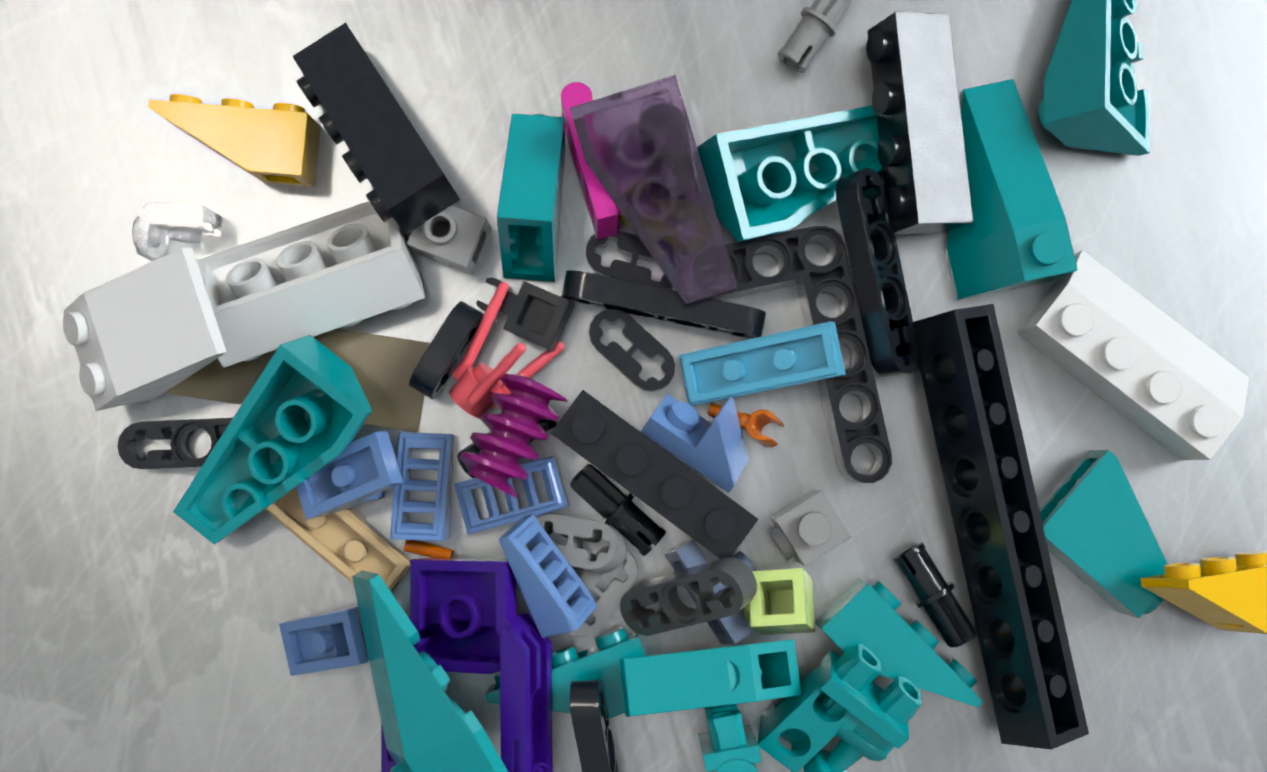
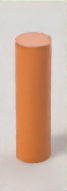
M406 540L404 551L429 558L452 559L453 555L452 549L417 540Z

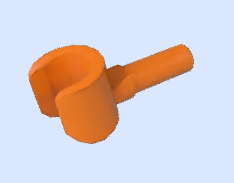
M711 403L708 415L715 417L722 406ZM764 409L757 410L751 415L737 411L740 427L746 429L754 440L764 447L772 448L777 446L778 443L765 435H761L763 427L769 423H775L778 426L784 427L783 422L772 412Z

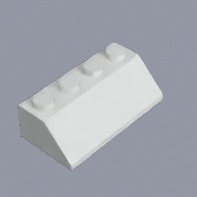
M367 201L198 259L197 264L227 351L218 358L223 368L242 361H253L265 353L278 349L280 344L308 335L314 337L340 327H351L360 323L363 319L389 310H400L408 307L413 302L424 299L425 295L420 269L414 251L407 245L409 236L405 235L393 217L383 222L371 203Z
M1083 250L1079 251L1075 256L1078 271L1056 280L1017 333L1181 460H1211L1243 418L1249 377Z

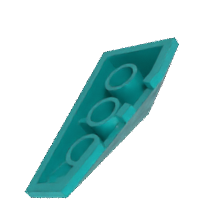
M311 335L280 344L173 510V513L215 545L343 454L372 412V408L352 367Z
M363 570L353 575L352 578L386 748L396 763L390 769V772H508L472 710L465 714L459 705L451 698H448L444 692L448 688L447 683L451 680L442 666H437L426 652L421 651L418 653L414 645L420 641L419 633L381 576L377 573Z

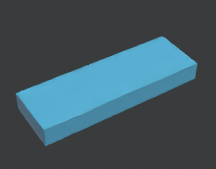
M831 321L679 355L688 404L691 406L725 400L730 396L735 398L846 375L836 324Z

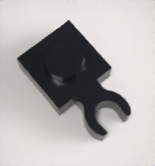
M495 278L486 279V283L494 287H498L502 282ZM523 281L518 295L509 286L497 315L509 314L503 327L504 330L555 352L575 303ZM477 300V306L481 310L486 311L488 304Z

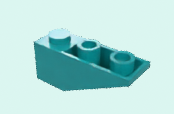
M858 578L815 620V624L844 654L858 643H862L876 654L877 658L881 661V673L879 674L893 680L897 676H904L920 689L977 708L984 702L971 689L977 683V680L956 659L953 658L947 664L933 650L939 644V641L918 620L915 619L909 625L895 611L901 605V602L880 581L871 586L869 583Z
M619 627L598 635L594 638L597 646L577 653L574 645L552 652V711L571 714L570 685L572 681L601 679L605 691L609 718L625 713L620 659L648 656L640 634L636 632L627 634L625 627ZM500 673L494 676L496 684L491 685L484 695L487 703L500 704Z
M794 639L620 659L626 717L758 702L801 695Z

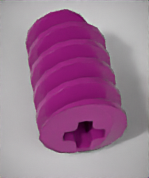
M505 373L501 381L511 394L494 393L490 399L501 413L484 412L480 417L481 421L491 431L490 434L473 432L470 436L473 443L480 449V453L462 452L459 458L470 469V475L517 498L519 494L509 484V478L527 480L529 474L518 463L519 459H538L539 454L528 443L529 440H548L549 435L539 425L540 419L558 421L560 416L549 405L550 400L564 402L568 400L552 389L528 377Z

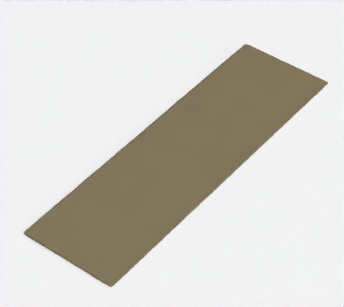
M338 328L313 337L352 367L372 408V412L364 424L418 432L424 394L410 387L409 381L417 364L431 343ZM276 350L265 353L253 361H242L224 368L217 358L165 393L242 405Z

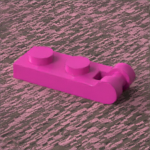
M572 82L566 85L561 92L562 117H565V135L597 240L617 235L618 215L625 214V206L618 183L609 184L604 168L610 167L611 164L605 139L603 136L594 137L591 127L592 92L587 85L580 82Z

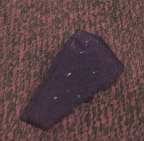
M676 75L570 107L569 109L586 163L683 301L688 304L737 289L738 286Z

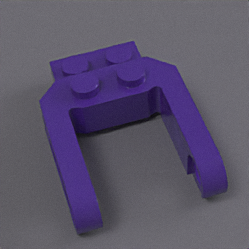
M441 558L410 560V615L408 618L420 636V641L414 645L417 652H426L437 666H442L445 672L494 674L500 672L502 762L508 772H553L552 642L548 637H541L535 622L527 613H516V579L508 560ZM381 723V772H390V769L396 763L386 748Z

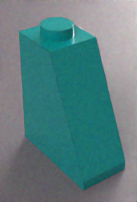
M512 113L496 217L503 278L555 282L566 152L565 117L546 116L543 114L527 115Z
M1089 450L1039 509L1048 551L1116 611L1140 618L1143 614H1149L1154 611L1164 600L1141 587L1140 578L1164 574L1163 565L1168 563L1118 457L1110 450Z

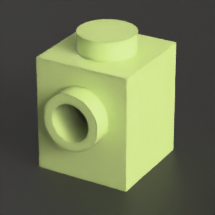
M803 568L752 571L757 582V592L754 598L743 607L746 621L751 622L753 629L762 635L816 632L812 578Z

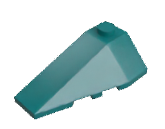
M1071 0L1044 77V98L1040 101L1038 108L1042 126L1056 136L1066 147L1137 156L1150 153V104L1148 90H1137L1134 69L1135 62L1144 60L1142 43L1137 42L1134 28L1128 20V15L1134 14L1137 11L1136 0Z
M1014 79L963 89L960 94V110L973 223L946 233L945 255L956 301L1054 281L1078 271L1066 217Z
M872 106L719 133L691 151L703 202L738 242L786 232L797 226L804 219L836 200V183L841 176L864 168H871L875 172L882 170L877 154L879 144L877 116Z

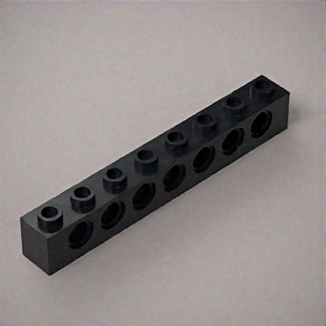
M994 304L955 309L917 320L913 323L919 348L918 363L1001 744L1052 750L1088 735L1089 731Z

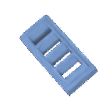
M400 432L397 463L404 483L394 486L390 539L445 541L449 539L454 434ZM412 448L440 449L439 460L411 459ZM411 469L438 470L437 481L410 480ZM410 491L436 492L435 502L409 501ZM409 512L434 513L433 523H408Z
M556 456L521 464L529 474L527 480L522 479L529 507L520 509L517 498L504 492L509 512L504 514L499 512L492 485L478 478L455 483L454 486L467 534L516 522L523 516L530 514L538 516L569 507ZM538 471L542 472L549 501L543 503L539 502L532 473ZM509 478L508 482L514 488L513 478ZM481 487L490 517L482 520L479 519L472 490Z
M533 514L523 516L499 538V542L539 634L544 638L575 631L581 627L597 608V605L587 587Z

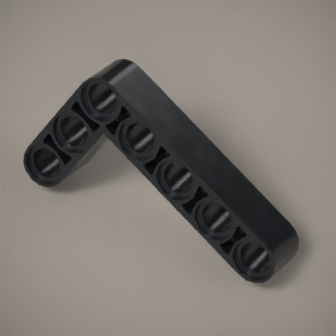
M812 226L712 247L703 251L696 258L690 275L691 286L698 296L723 301L796 285L805 327L830 321L835 322L839 343L845 344L850 349L852 362L850 367L845 370L846 375L817 381L835 464L839 473L845 479L854 483H875L882 480L891 468L892 453L846 247L841 235L835 229L828 226ZM810 242L823 244L830 254L829 263L824 266L812 264L805 255V245ZM759 253L772 254L779 263L778 274L771 277L760 275L753 266V257ZM710 263L720 264L727 270L729 282L722 287L713 288L708 286L702 280L700 270ZM829 292L839 299L841 311L838 317L829 318L819 312L816 305V298L819 293ZM846 393L857 395L863 403V414L857 422L846 420L840 412L839 403ZM861 444L868 446L875 456L874 466L866 474L858 473L851 463L853 450Z

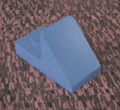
M667 393L641 430V433L728 493L735 486L749 460L735 402L731 396L710 423L701 417L691 405L678 401Z
M382 431L373 432L351 442L343 454L296 488L306 520L379 500L384 497L385 490L404 482L388 432Z
M358 603L330 612L296 618L279 624L291 676L356 666L369 661Z

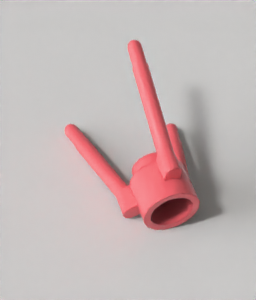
M501 282L498 285L462 361L451 373L457 382L449 391L450 397L464 411L479 419L491 406L497 409L490 400L494 393L508 395L511 393L502 383L501 378L526 350L523 343H518L494 369L481 362L475 368L473 367L509 289L507 282ZM559 342L555 352L549 349L543 352L516 375L531 378L564 350V344Z

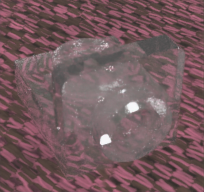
M141 201L140 216L135 218L132 226V240L136 246V253L139 256L154 261L167 255L169 239L183 243H201L202 235L220 237L222 216L206 206Z

